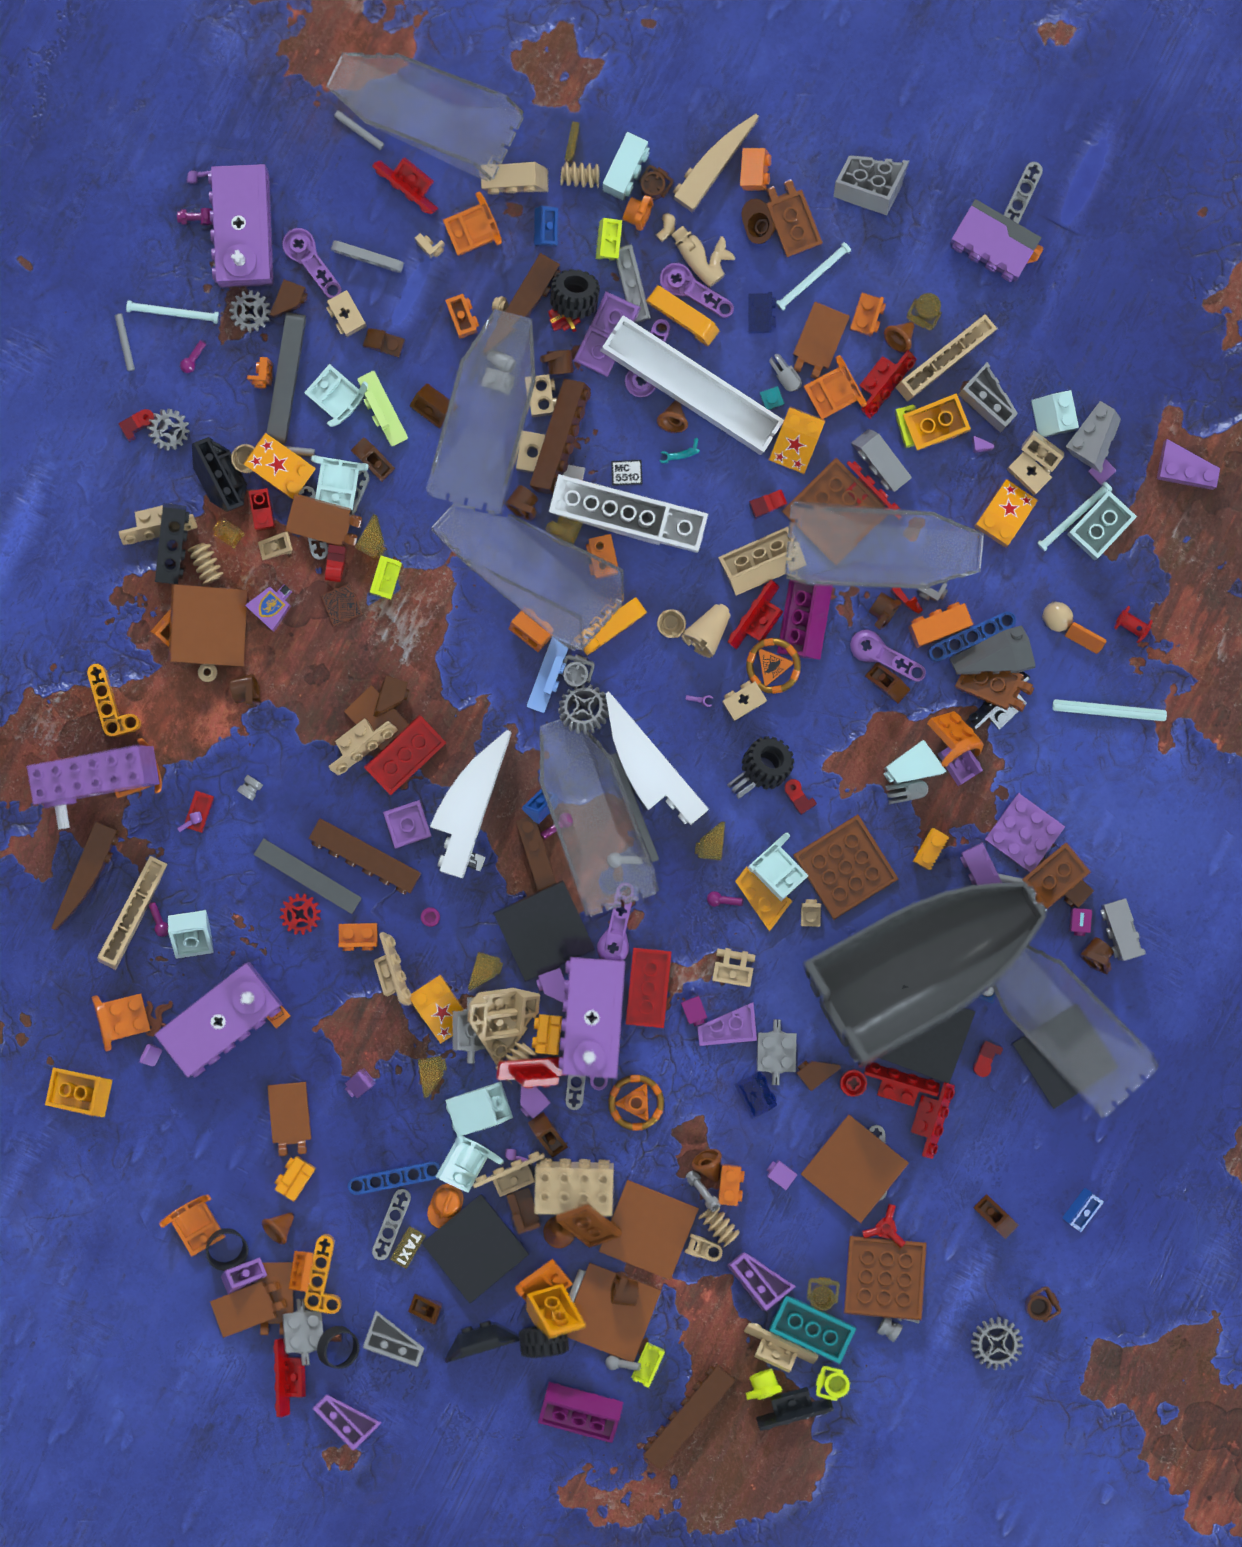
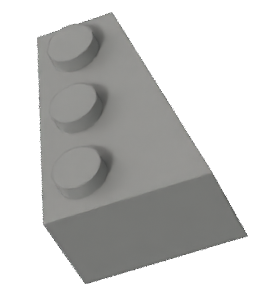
M988 362L958 394L1000 433L1018 414L1007 394L1003 392L999 385L997 377L995 378Z
M1100 401L1066 445V448L1072 456L1102 473L1105 457L1108 456L1111 441L1114 440L1121 418L1115 409Z
M867 429L851 443L858 451L859 456L869 464L871 472L875 476L878 475L881 479L880 483L885 490L889 489L895 492L912 478L879 433Z
M1120 899L1101 905V917L1108 925L1106 933L1114 944L1111 947L1114 951V957H1118L1120 961H1125L1145 955V950L1141 949L1139 943L1140 936L1135 930L1134 919L1127 900Z
M375 1312L363 1348L418 1368L424 1348L379 1312Z

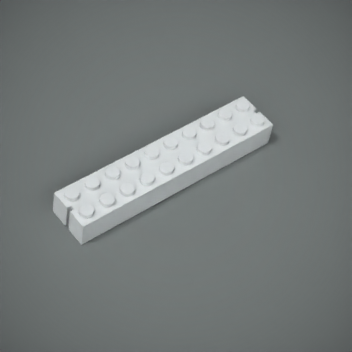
M624 315L600 350L760 455L764 453L784 421Z

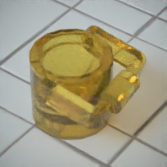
M925 293L919 299L915 298L906 316L914 324L922 328L925 327L928 330H933L942 314L940 311L941 302L935 294ZM914 306H915V313H916L917 316H914V315L910 314L911 311L913 310ZM936 317L933 325L927 322L933 320Z
M559 516L557 522L551 521L547 524L546 533L560 544L573 546L583 524Z
M819 1277L818 1279L811 1278L809 1280L807 1300H810L816 1310L826 1311L834 1303H838V1281ZM812 1283H818L817 1285L813 1286L812 1289H811V1284H812ZM830 1285L836 1286L835 1295L829 1287Z

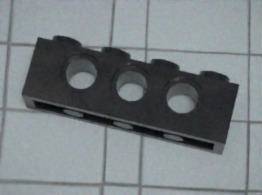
M163 503L155 582L178 584L179 579H183L184 568L180 567L181 560H185L186 549H182V544L187 541L188 530H184V525L189 523L190 512L186 511L185 505ZM172 521H176L180 527L172 529L169 524ZM170 540H175L178 543V546L175 548H171L168 546L167 542ZM167 559H173L176 562V564L170 567L165 563V561Z

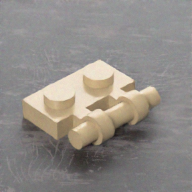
M718 948L716 956L724 957L723 963L715 962L712 981L750 987L753 968L746 967L747 961L754 962L755 955L748 954V951L736 952L731 951L730 948ZM730 958L741 960L740 966L729 964Z

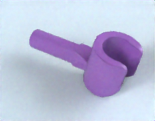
M190 171L187 175V182L197 183L198 177L208 176V172L211 171Z
M686 695V700L702 703L705 707L712 706L705 703L706 698L713 699L710 695L704 697Z
M201 813L189 814L191 820L178 827V831L181 832L193 824L200 823L202 821Z
M506 1149L505 1157L508 1160L521 1159L522 1162L527 1160V1158L516 1156V1149Z

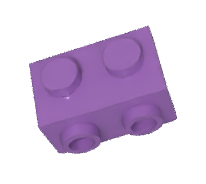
M947 747L938 753L940 759L943 761L952 750ZM971 750L958 756L946 766L958 786L983 771L980 762L974 757Z

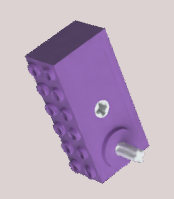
M266 165L211 167V172H208V181L212 188V191H209V201L213 207V210H210V222L214 226V229L211 230V241H213L215 249H211V255L215 264V268H212V277L215 279V283L217 282L220 288L273 285L269 171Z
M133 746L27 766L33 804H43L44 808L55 807L58 829L70 828L66 805L77 803L76 799L160 784L153 746Z
M570 957V961H566V973H569V980H565L564 992H568V998L563 1001V1012H566V1019H562L561 1030L565 1031V1038H561L560 1050L564 1051L563 1057H559V1070H562V1074L617 1078L625 961ZM590 1012L597 1016V1019H593V1022L586 1018V1015H590Z
M249 962L245 963L167 1024L155 1036L185 1075L195 1078L206 1070L204 1068L205 1065L209 1064L210 1066L221 1058L219 1054L222 1052L228 1053L236 1046L234 1043L237 1040L241 1042L250 1036L251 1033L249 1031L254 1028L256 1030L264 1025L266 1017L269 1016L271 1018L281 1011L279 1007L283 1004ZM221 1017H222V1018H223L222 1024L218 1025V1023H217V1022L219 1021L218 1018H221Z

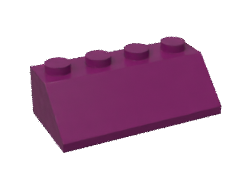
M790 578L779 639L790 643L797 651L799 657L820 660L833 584L819 580ZM778 646V654L790 656L785 648Z
M549 1382L538 1423L612 1443L619 1423L623 1402Z

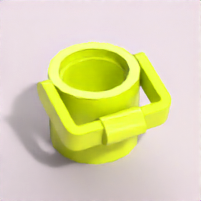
M830 1366L822 1367L816 1382V1394L819 1397L834 1401L847 1394L850 1383L844 1370ZM823 1386L825 1387L826 1392H827L829 1395H826V1394H822V1393H821V1390H822V1387H823Z
M772 1368L760 1371L749 1377L754 1391L746 1393L747 1400H760L782 1391Z

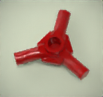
M888 1204L885 1218H882L875 1225V1228L862 1231L863 1237L868 1238L878 1235L886 1239L891 1238L902 1248L906 1242L896 1233L897 1229L893 1220L896 1206Z

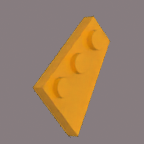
M746 866L735 882L770 932L792 900L785 897L780 901Z

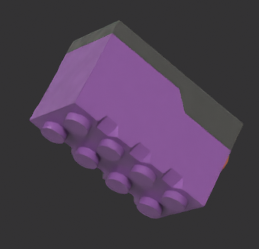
M977 199L974 200L950 242L953 245L952 249L959 253L967 252L969 259L976 263L979 260L984 262L986 269L991 272L996 270L1001 272V277L1009 282L1012 280L1016 282L1025 265L1037 261L1044 250L1038 244L1042 237Z

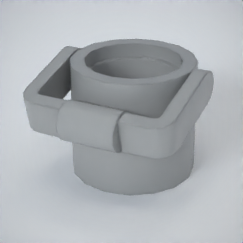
M567 655L564 663L567 664L568 659L574 662L565 666L563 674H560L564 676L566 684L572 688H580L586 682L590 683L595 663L583 656ZM585 664L591 666V670H590V673H589V677H588V670H587V668L585 667Z

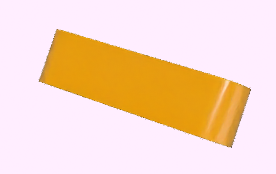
M659 285L656 286L646 300L653 308L690 331L697 340L706 346H709L720 332L712 320Z
M635 597L597 625L580 634L575 640L587 656L648 612L638 598Z
M99 664L91 665L88 668L87 675L105 734L111 737H118L137 731L141 726V720L138 716L134 714L119 716L105 667ZM96 668L102 672L99 673L100 680H105V682H99L98 677L93 675L96 672ZM101 686H105L107 693L105 696L100 697L98 689ZM110 704L112 712L109 715H105L103 708L105 705ZM133 717L136 720V725L133 728H129L127 720ZM111 723L117 724L118 729L115 733H110L108 730Z
M323 1234L317 1239L309 1277L310 1284L305 1294L304 1303L310 1310L334 1314L341 1308L342 1301L335 1294L325 1293L335 1245L334 1238L329 1234ZM324 1239H328L327 1242L330 1245L326 1247L325 1253H318V1251L322 1252L324 1245L321 1242ZM317 1258H324L327 1265L319 1267L317 1265ZM314 1277H320L323 1284L315 1286L313 1284ZM310 1296H317L319 1303L317 1305L310 1304ZM328 1300H336L338 1307L336 1309L329 1308Z

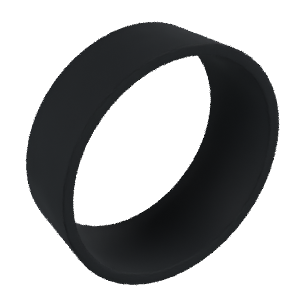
M229 1228L220 1229L214 1232L207 1241V1260L212 1267L220 1271L242 1265L248 1256V1244L236 1230ZM223 1234H234L242 1239L241 1253L229 1262H219L213 1259L208 1251L212 1241Z
M334 1326L327 1329L321 1335L317 1345V1354L320 1361L324 1365L336 1369L350 1366L356 1360L359 1353L357 1337L344 1326ZM340 1333L351 1334L353 1349L350 1356L343 1363L332 1365L326 1354L329 1342Z

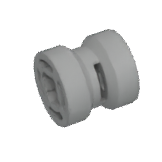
M247 774L244 779L245 783L240 785L237 791L253 801L256 797V791L260 790L263 784Z
M884 1317L877 1329V1333L886 1335L890 1341L894 1342L900 1334L903 1325L892 1323L891 1318Z

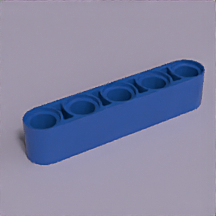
M1011 612L999 614L934 644L928 650V657L933 662H939L1004 630L1012 628L1016 624V617ZM1003 616L1010 617V626L1003 625ZM986 624H991L994 627L993 634L985 632L984 627ZM968 632L976 634L977 639L975 642H970L967 639ZM951 640L958 641V650L950 648ZM934 648H939L942 651L940 658H935L932 655Z
M429 1161L356 1176L349 1181L348 1190L351 1194L360 1195L434 1180L437 1178L436 1175H430L427 1168L430 1165H434L439 1172L441 1165L436 1161ZM416 1169L419 1177L411 1179L408 1175L409 1170ZM397 1173L400 1176V1181L398 1183L391 1182L390 1174ZM379 1177L381 1185L374 1187L371 1184V1178ZM353 1181H360L362 1189L359 1191L352 1188Z

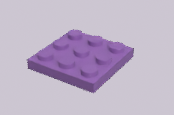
M1018 793L984 840L1025 870L1031 872L1037 867L1065 826Z

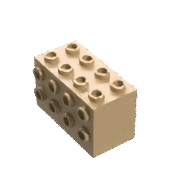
M551 1158L540 1159V1161L536 1162L535 1214H561L589 1204L601 1215L612 1216L614 1163H610V1160L591 1162L589 1159H579V1162H571V1159L566 1158L560 1159V1161H552Z

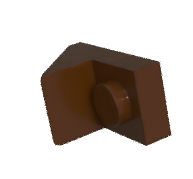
M368 328L363 347L399 358L405 339L387 334L384 330Z

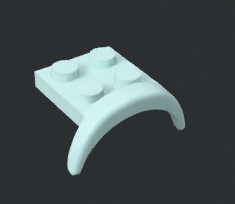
M329 364L304 393L334 418L327 422L330 427H334L346 420L365 397L364 393L367 392L368 383L364 381L360 389H358Z
M313 455L311 461L321 465L315 499L351 508L353 511L359 471H367L368 464Z
M789 833L783 834L748 866V870L754 873L780 901L787 897L808 877L806 872L781 848L790 838Z
M458 1136L436 1177L469 1193L487 1158L500 1165L504 1161L481 1144L464 1136Z

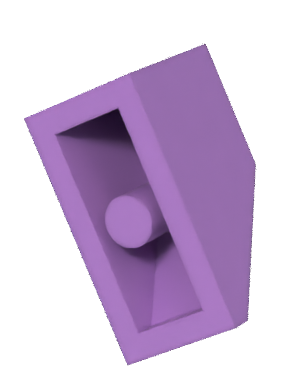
M560 968L538 975L539 980H536L539 991L543 990L546 995L561 1002L568 998V992H564L565 980Z
M521 1085L520 1104L522 1108L520 1110L528 1118L531 1116L534 1119L551 1102L537 1086L528 1089Z
M257 1258L224 1271L221 1279L227 1293L230 1294L266 1277L267 1273L261 1259Z

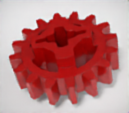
M298 893L295 899L289 896V903L283 902L286 907L280 908V911L284 912V915L279 917L280 919H285L282 925L289 926L288 932L294 929L295 935L299 931H301L302 935H305L306 929L312 932V926L318 927L315 921L321 920L317 913L322 911L316 909L319 905L318 902L312 903L313 897L308 900L307 894H304L300 898ZM298 901L304 902L303 905L299 907L293 905V903ZM310 907L313 910V918L309 916ZM303 909V914L306 918L298 919V914L295 910L301 911ZM288 910L292 912L291 922L288 918ZM299 922H305L308 924L305 927H297Z

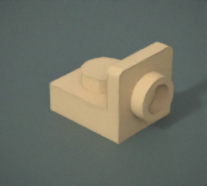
M420 233L415 237V242L430 259L433 256H439L444 251L443 247L445 245L442 240L432 247L434 243L427 235L423 236Z
M806 899V903H801V926L820 927L821 903H817V900Z

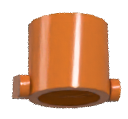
M645 195L642 201L631 197L622 220L635 225L637 230L642 231L654 205L652 197Z

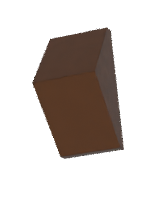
M414 1294L408 1312L431 1324H436L443 1303Z

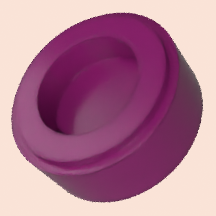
M426 908L421 913V921L428 927L435 926L440 921V913L435 908Z

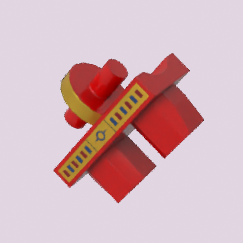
M553 309L548 311L549 320L554 331L561 328L563 331L571 328L573 333L577 331L575 325L580 323V318H566L564 315H559L558 311Z

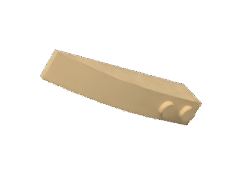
M757 114L727 133L703 156L693 169L689 168L684 176L686 178L684 183H679L673 191L675 201L693 213L758 121L759 116Z
M986 314L905 377L896 386V389L907 402L910 401L996 331V326Z
M152 856L149 857L98 956V962L114 970L117 969L167 867L166 863Z

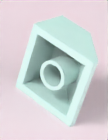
M1071 390L1031 400L1037 432L1041 436L1047 437L1072 432L1079 428Z
M206 910L168 916V933L176 959L214 953L210 923Z

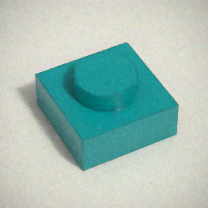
M778 386L760 392L766 409L771 410L784 405Z

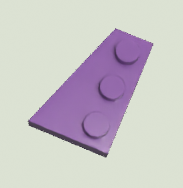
M752 1002L698 1026L699 1046L757 1041L754 1003Z

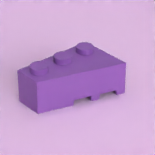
M1168 439L1163 442L1157 475L1158 480L1211 490L1217 487L1220 468Z
M983 843L962 852L963 856L960 859L965 868L969 867L971 874L968 876L973 885L1002 883Z
M741 1253L727 1264L728 1268L762 1311H767L796 1287L746 1253Z
M325 1395L312 1408L353 1451L381 1424V1422L328 1395Z

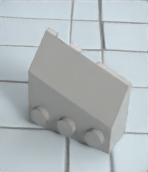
M849 156L835 182L834 197L887 215L900 191L909 161L902 160V163L892 162V159L876 161L872 157Z

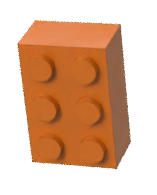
M959 602L949 605L944 612L939 609L931 612L926 619L923 616L914 619L908 628L916 648L970 628L973 622L965 603L960 605Z

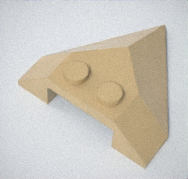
M508 988L479 992L469 1003L468 1022L496 1066H498L499 1061L504 1059L507 1053H511L510 1049H513L516 1046L515 1043H518L523 1036L529 1021L539 1013L540 994Z

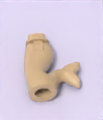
M682 226L671 235L676 241L675 245L678 246L689 267L710 288L725 276L720 265L721 260H735V257L730 251L726 250L725 239L721 236L708 265L703 244L695 235H691V231L688 232Z

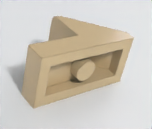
M288 532L258 542L262 560H269L280 555L292 553Z

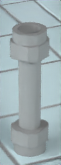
M695 1170L690 1171L686 1175L688 1183L696 1187L705 1199L706 1207L711 1212L720 1208L719 1200L716 1196H711L700 1181L701 1176Z

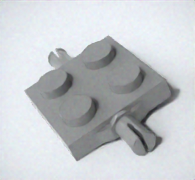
M467 997V1009L453 1011V1050L467 1052V1063H475V1052L480 1049H486L468 1022L469 1003L474 997Z
M773 1019V1031L767 1033L757 1032V1071L772 1073V1085H780L781 1073L796 1072V1033L781 1031V1019Z
M296 1299L297 1311L282 1314L285 1353L301 1354L302 1366L310 1365L309 1353L317 1351L318 1341L323 1334L322 1313L305 1310L304 1299Z

